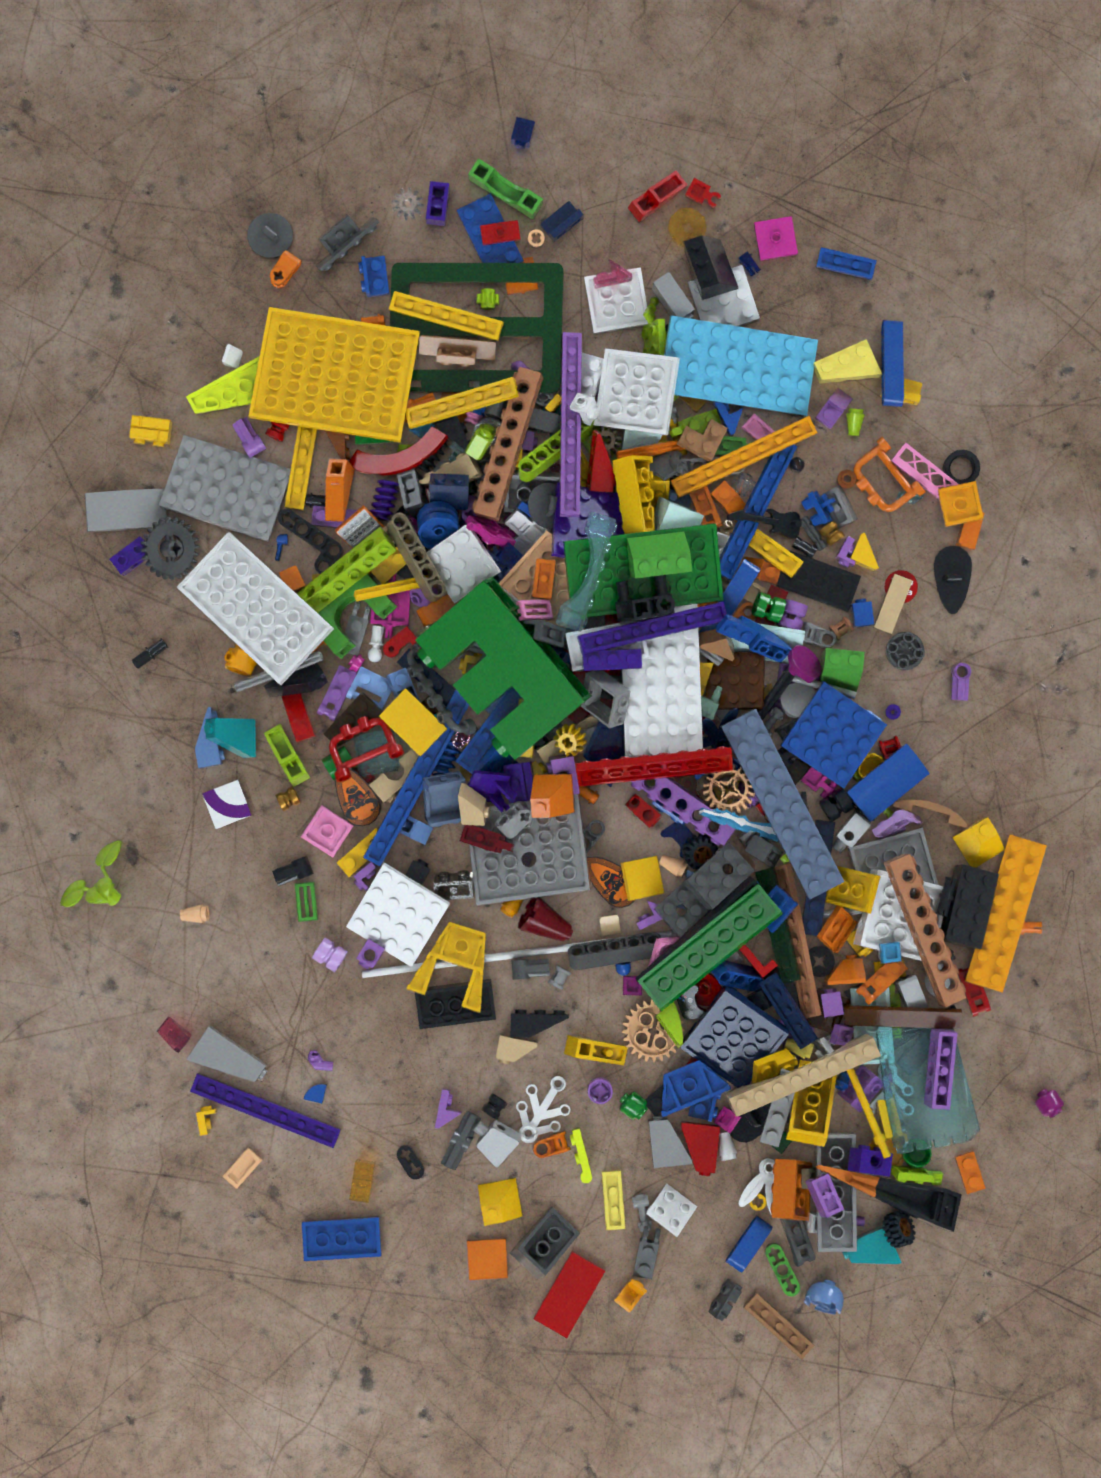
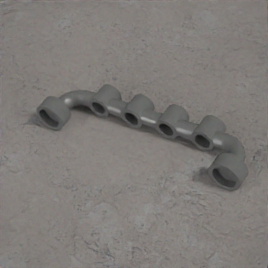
M418 643L414 644L412 650L407 654V661L410 665L407 668V672L411 678L417 676L420 681L417 683L419 692H427L429 695L427 698L428 706L438 709V722L440 724L446 723L451 730L464 733L467 736L475 733L476 724L472 719L462 721L461 725L454 722L453 714L449 709L445 708L442 696L435 692L432 681L427 679L423 673L422 665L420 663L417 664L415 658L420 659L417 650L421 647Z

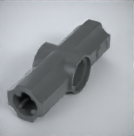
M466 1111L458 1129L455 1130L449 1142V1147L441 1164L456 1170L464 1152L466 1153L473 1140L472 1136L475 1132L473 1128L481 1120L479 1116Z

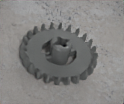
M166 517L165 520L160 518L158 523L153 522V528H147L149 534L143 535L146 541L141 542L145 546V548L141 549V552L145 553L142 559L148 560L145 564L146 567L151 566L150 572H156V576H162L164 580L168 579V576L170 580H175V576L182 578L181 573L188 575L189 573L186 568L193 570L194 567L190 563L198 562L193 556L200 555L194 551V549L200 548V545L194 544L199 538H192L196 531H188L191 525L183 526L185 520H180L177 523V517H174L172 520L171 517ZM164 536L165 541H163L160 545V552L163 556L166 557V561H164L160 557L158 552V544L161 538H163Z

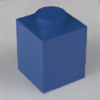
M866 599L855 600V603L851 604L853 628L874 625L872 601L867 602Z

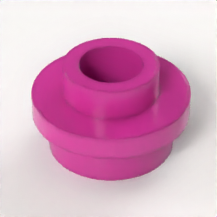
M361 654L358 657L354 655L348 663L351 666L349 668L350 671L354 670L357 672L365 661Z

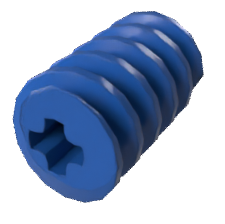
M450 740L432 775L451 773L449 768H456L452 764V761L457 759L454 755L462 753L457 748L464 747V745Z

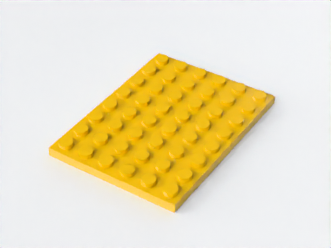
M269 307L249 418L401 443L420 331Z

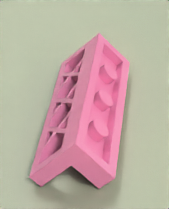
M907 443L902 446L891 460L895 466L914 481L917 480L923 488L938 500L939 487L945 488L959 485ZM907 448L913 454V461L905 462L899 456ZM916 463H926L928 465V473L920 474L917 471ZM940 474L943 477V485L935 486L932 483L931 475Z

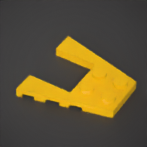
M449 922L406 989L426 995L437 959L473 970L462 1007L480 1013L486 933Z

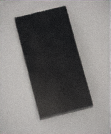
M790 551L804 562L793 578L781 571L776 587L849 612L861 576Z

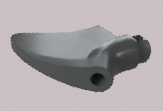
M669 451L653 457V463H650V471L653 472V475L660 477L664 481L676 473L684 475V471L687 472L688 467L681 461L682 454L679 451Z

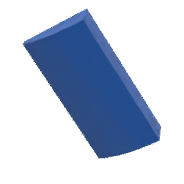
M906 743L853 785L846 793L868 821L871 822L930 773Z

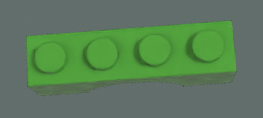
M479 158L468 174L471 182L532 220L543 205V198L527 188H521L508 181L495 168Z

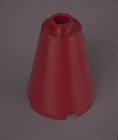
M541 897L530 899L525 907L527 909L525 914L520 916L517 928L523 932L561 942L569 940L573 934L572 925Z

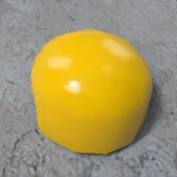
M876 753L867 754L857 769L861 779L884 761L881 755Z

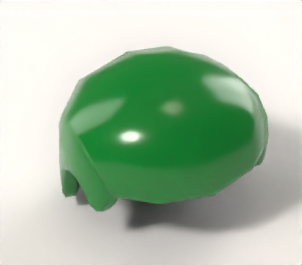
M912 1139L904 1145L902 1156L908 1166L922 1168L930 1162L932 1151L924 1140Z

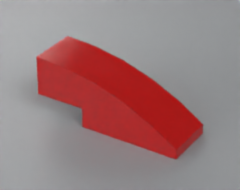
M676 170L633 200L628 209L637 221L641 222L685 189L688 184Z

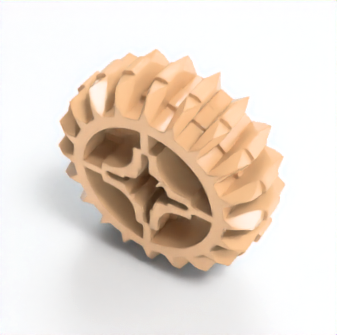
M733 765V771L718 772L717 774L711 773L713 778L706 777V781L709 783H704L703 788L708 790L703 791V795L708 796L705 798V802H711L709 805L711 809L716 806V808L723 811L728 810L732 813L736 810L738 814H741V807L744 810L748 809L745 803L752 804V800L748 797H755V793L752 792L753 788L749 785V780L746 779L745 773L741 774L743 771L741 767L735 771L736 767ZM731 776V779L727 782L720 780L723 777ZM738 780L744 784V795L736 789ZM714 786L722 792L720 801L713 795ZM731 786H733L732 791L734 792L729 791L728 794H726L725 788L729 789ZM729 799H740L734 804H725Z

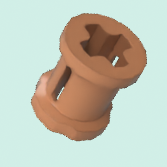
M846 616L836 625L829 626L830 631L836 635L838 641L841 639V636L849 631H854L851 622Z

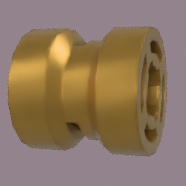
M835 520L819 531L827 539L829 547L845 536L837 528Z
M293 786L287 788V791L284 793L279 792L275 794L283 811L288 810L292 805L301 803Z

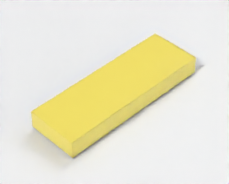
M621 1170L602 1171L606 1230L625 1229Z

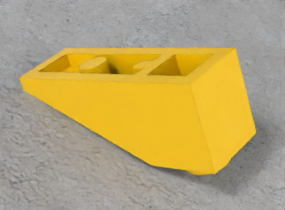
M567 1035L564 1054L574 1058L624 1065L628 1048L624 1045Z

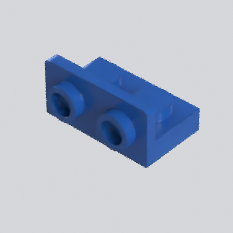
M361 256L362 262H358L360 274L363 273L364 281H361L362 292H366L367 297L390 295L385 256L369 258Z
M721 1094L690 1106L688 1116L712 1122V1118L716 1119L718 1107H715L717 1099L720 1100Z

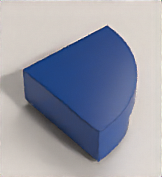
M319 1084L310 1088L306 1092L304 1100L322 1104L327 1084Z

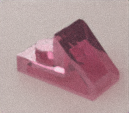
M609 259L611 274L603 272L593 278L594 288L597 289L632 281V273Z
M169 1016L157 1030L159 1035L178 1053L191 1037V1034Z

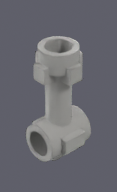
M638 1194L636 1197H632L634 1209L638 1208L640 1222L637 1223L638 1228L643 1232L644 1226H648L649 1230L652 1229V1220H648L646 1214V1206H649L648 1196Z

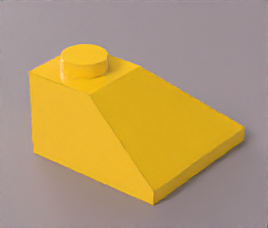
M988 817L982 818L952 837L969 866L975 868L1005 850L998 832Z
M516 1178L478 1185L484 1226L503 1223L523 1216Z

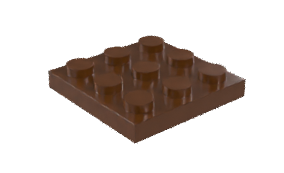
M734 652L733 661L724 658L719 666L713 664L706 685L705 698L711 699L716 687L720 686L722 691L717 710H732L734 708H738V710L763 709L765 656L755 652Z

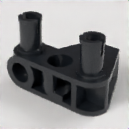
M666 575L653 576L656 587L655 596L637 599L630 598L628 581L615 582L618 593V600L615 602L618 622L675 613V601L672 598V593L667 590ZM663 599L668 603L665 610L663 607H660ZM635 603H640L641 611L636 612Z

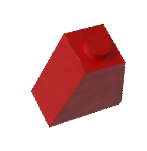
M681 1121L680 1125L695 1171L699 1172V1175L710 1176L716 1170L720 1126Z

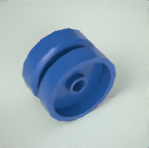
M433 501L425 504L417 514L418 538L422 545L431 550L460 529L459 516L455 507L443 501Z

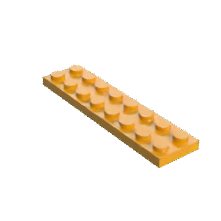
M1009 835L998 871V881L982 949L974 950L965 982L1003 993L1047 845Z

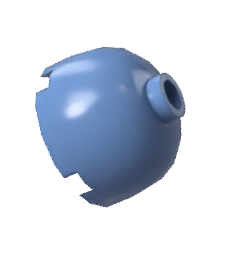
M825 1279L824 1282H817L809 1287L804 1303L809 1307L811 1303L816 1306V1310L835 1315L836 1311L838 1314H841L844 1298L841 1290L835 1286L836 1283Z

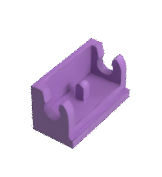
M828 1173L820 1174L817 1178L805 1181L821 1217L828 1218L844 1210Z

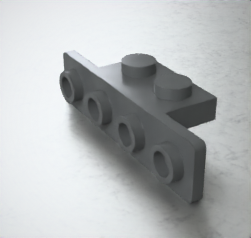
M345 215L318 239L330 254L320 261L316 267L320 271L330 269L337 258L344 257L351 246L358 245L363 240L362 237L365 234L372 233L377 228L376 225L379 221L372 217L363 226L358 228L350 216Z

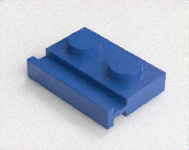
M776 885L768 894L783 913L767 926L771 933L778 929L798 905L779 885Z

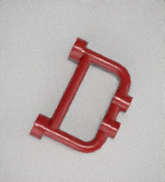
M366 716L361 717L357 720V726L351 728L349 724L340 727L341 733L331 739L329 751L337 769L334 773L337 782H344L351 778L350 768L385 752H388L391 759L398 758L404 754L402 745L396 743L391 728L381 718L377 717L369 720ZM380 725L388 743L342 763L337 751V744L340 741L349 740L360 732H367L373 726Z

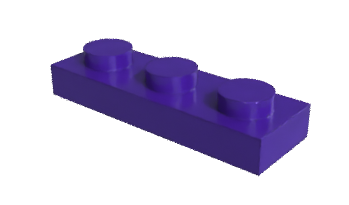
M641 649L603 650L582 655L583 671L642 668Z

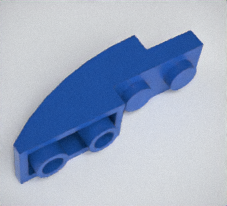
M726 614L716 626L718 633L745 643L749 646L750 651L781 663L789 651H791V647L774 633L742 615L738 619Z

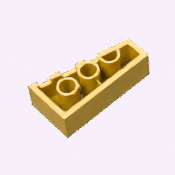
M631 455L612 460L624 533L655 530L654 507L651 506L654 491L650 488V480H653L650 463H653V456Z

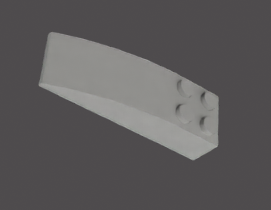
M828 1132L825 1147L815 1145V1166L822 1165L847 1171L850 1147L856 1148V1134L854 1132ZM816 1168V1178L820 1174H827ZM829 1175L844 1210L824 1218L820 1216L816 1207L817 1251L857 1252L856 1188Z

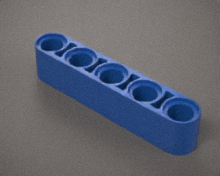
M883 320L882 406H903V321Z
M744 559L723 593L724 601L717 602H724L726 613L730 616L733 615L761 568L747 559ZM719 623L704 626L698 633L716 629Z

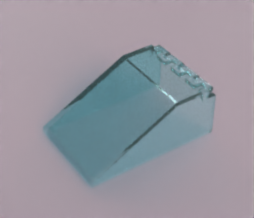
M901 1027L876 1032L877 1046L881 1054L879 1062L884 1100L893 1134L892 1142L897 1150V1154L913 1152V1145H915L916 1151L931 1149V1141H933L935 1148L951 1145L950 1138H952L953 1144L965 1143L967 1139L971 1141L980 1131L958 1044H956L950 1110L931 1109L924 1104L931 1028Z

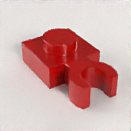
M696 178L693 179L685 194L686 197L701 205L704 200L707 201L708 205L712 208H715L716 204L711 199L713 197L721 198L719 193L709 192L711 186Z

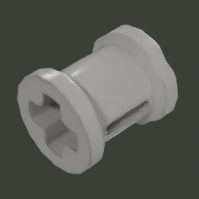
M556 965V971L548 983L563 990V984L567 977L571 975V972Z

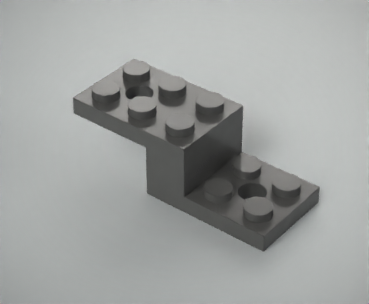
M728 842L658 904L654 910L680 938L755 870ZM724 864H729L732 867L731 874L727 875L723 872L722 867ZM678 905H683L686 908L685 915L677 914L676 908Z

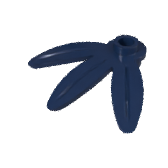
M738 708L732 709L723 717L719 729L711 719L705 718L702 720V730L708 736L702 737L703 748L709 746L713 749L722 746L729 747V743L720 726L735 719L738 715Z

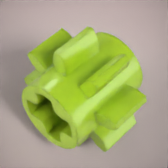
M481 289V294H477V305H481L482 310H494L495 305H499V294H495V289Z

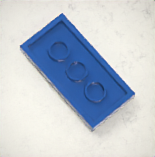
M491 193L457 209V213L482 263L524 262L514 241L483 246L480 225L505 222Z
M379 1217L302 1221L304 1261L382 1256Z

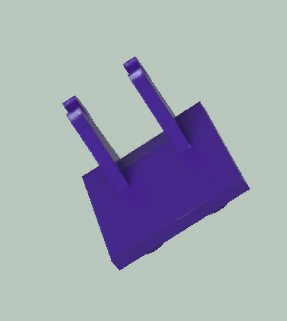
M474 770L467 784L485 797L486 802H492L501 813L504 809L507 811L510 808L501 796V792L508 800L511 796L513 800L517 797V793L512 790L508 783L511 777L509 773Z

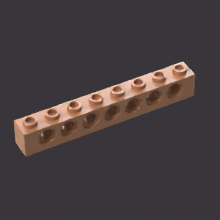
M519 367L518 372H515L513 375L516 380L519 397L507 400V407L502 410L501 419L503 420L501 426H498L496 429L495 437L497 439L495 445L492 444L489 455H491V458L484 468V481H480L478 487L479 497L474 500L472 507L477 517L499 522L543 381L541 372ZM522 387H529L526 393L519 392ZM516 405H523L520 411H514ZM510 423H517L515 429H508ZM505 441H512L509 447H502ZM499 459H506L504 465H497ZM494 477H500V481L497 484L491 483ZM488 495L495 496L492 502L485 501Z
M902 854L883 862L939 1006L947 1007L966 999L965 986L959 981L958 968L952 963L951 950L945 945L944 932L938 927L936 922L938 921L937 914L931 909L929 904L931 899L928 893L924 891L922 886L924 881L921 875L917 873L915 868L917 863L914 857L910 854ZM905 870L908 872L907 880H904L902 877ZM912 888L915 890L914 898H911L909 895ZM918 907L922 908L921 916H918L916 913ZM925 925L929 926L928 934L924 933ZM932 943L936 944V950L934 952L931 951ZM939 961L943 962V968L941 970L938 969ZM949 978L950 986L946 988L945 981Z

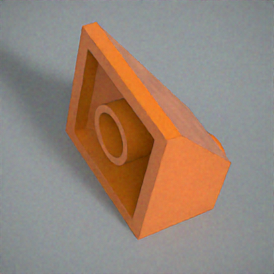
M572 774L534 775L530 798L532 818H551L575 812Z
M857 954L846 955V959H841L823 979L824 984L865 983L866 975L863 959L857 958Z

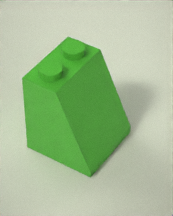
M825 648L821 652L820 664L822 672L819 676V681L857 692L863 672L865 652Z

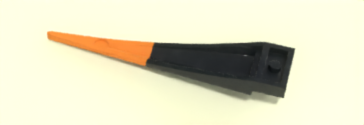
M822 1165L815 1166L817 1169L931 1227L934 1226L948 1232H954L962 1194L946 1188L909 1182L903 1183L897 1180Z

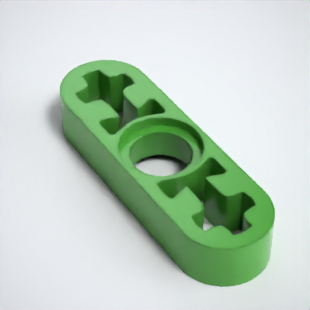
M777 1243L768 1244L765 1248V1255L784 1293L787 1296H796L800 1291V1284L781 1246ZM772 1247L775 1250L779 1249L777 1252L779 1259L784 1258V1260L777 1261L774 1265L772 1263L776 1261L774 1256H769ZM781 1264H785L788 1267V1272L785 1275H780L777 1272V1268ZM792 1275L793 1277L789 1278L792 1284H796L794 1287L795 1291L786 1290L788 1284L786 1280L782 1282L781 1279H786Z

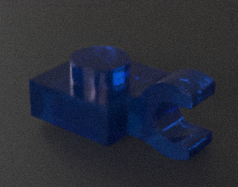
M507 542L495 555L499 559L495 563L501 572L506 566L511 570L523 555L512 544Z

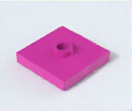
M792 216L754 222L760 261L798 255Z

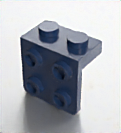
M430 473V502L443 501L451 504L456 510H467L469 475Z

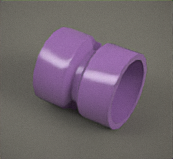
M785 599V610L777 626L801 630L803 625L801 619L806 616L808 606ZM789 615L795 616L794 620L790 619Z
M596 1077L588 1084V1096L594 1103L605 1104L612 1098V1085L606 1078Z

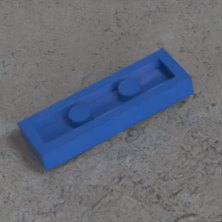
M821 247L816 267L872 280L877 260Z

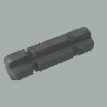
M805 516L800 519L802 522L801 526L805 527L807 535L813 543H816V548L819 551L826 548V541L822 540L821 534L811 524L810 518Z

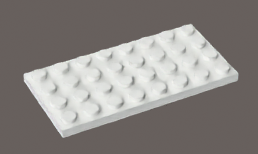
M230 532L216 544L177 586L188 599L280 685L292 675L334 630L329 623Z
M697 604L675 606L674 611L676 613L698 607ZM698 628L646 640L649 658L642 659V668L622 669V685L631 691L624 721L625 757L653 756L659 753L672 754L683 750L692 752L702 749Z

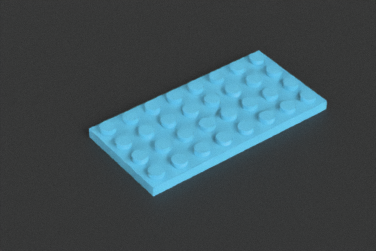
M670 316L664 356L680 358L674 395L807 416L814 372L813 363L815 362L818 345L817 339Z

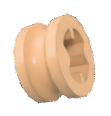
M537 229L532 230L528 235L530 246L537 248L543 245L545 240L543 232ZM533 234L535 236L537 234L540 235V243H537V241L536 244L532 242Z

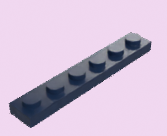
M815 820V825L831 854L835 822ZM826 892L812 899H809L806 895L803 913L805 935L817 936L822 929Z

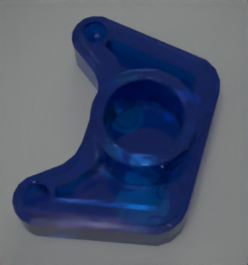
M676 822L660 833L661 837H671L679 844V855L681 858L684 855L682 849H685L684 843L688 844L687 839L690 838L692 840V835H694L685 824L682 825Z

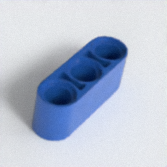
M730 961L722 962L711 971L719 984L747 991L759 990L761 988L759 983L763 981L752 966Z
M755 1216L729 1253L725 1262L742 1273L770 1234L773 1226L759 1216Z

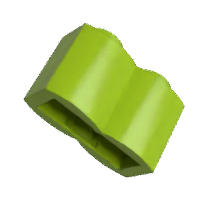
M488 423L480 424L467 445L465 453L476 460H481L495 438V428Z

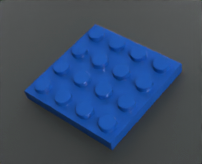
M823 681L780 746L840 787L845 788L887 724Z

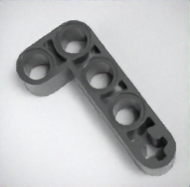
M508 401L487 406L484 414L502 421L501 413L503 408L507 407ZM516 405L514 411H520L523 405ZM534 408L528 429L554 435L561 429V415ZM513 422L510 425L517 426V423Z

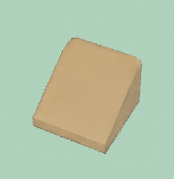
M618 914L599 917L602 936L621 933Z

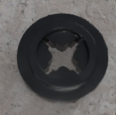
M815 946L809 950L813 975L816 977L828 975L835 965L833 953L828 948L822 946ZM825 955L824 960L822 961L824 963L825 968L820 965H817L813 968V966L816 963V960L813 956L821 958Z

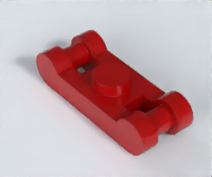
M969 968L958 969V978L965 986V996L972 1016H978V1013L983 1011H991L984 987L965 982ZM981 999L982 1004L976 1006L974 1001Z

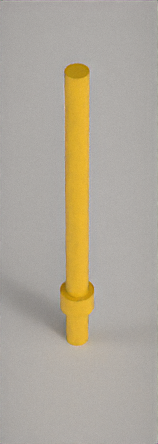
M854 1068L849 1069L847 1074L875 1136L873 1138L875 1144L879 1146L884 1159L891 1156L886 1145V1137L880 1131Z

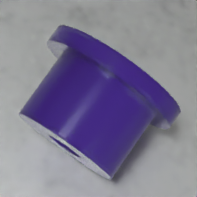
M891 704L886 708L885 714L889 719L895 720L900 716L901 710L899 706Z

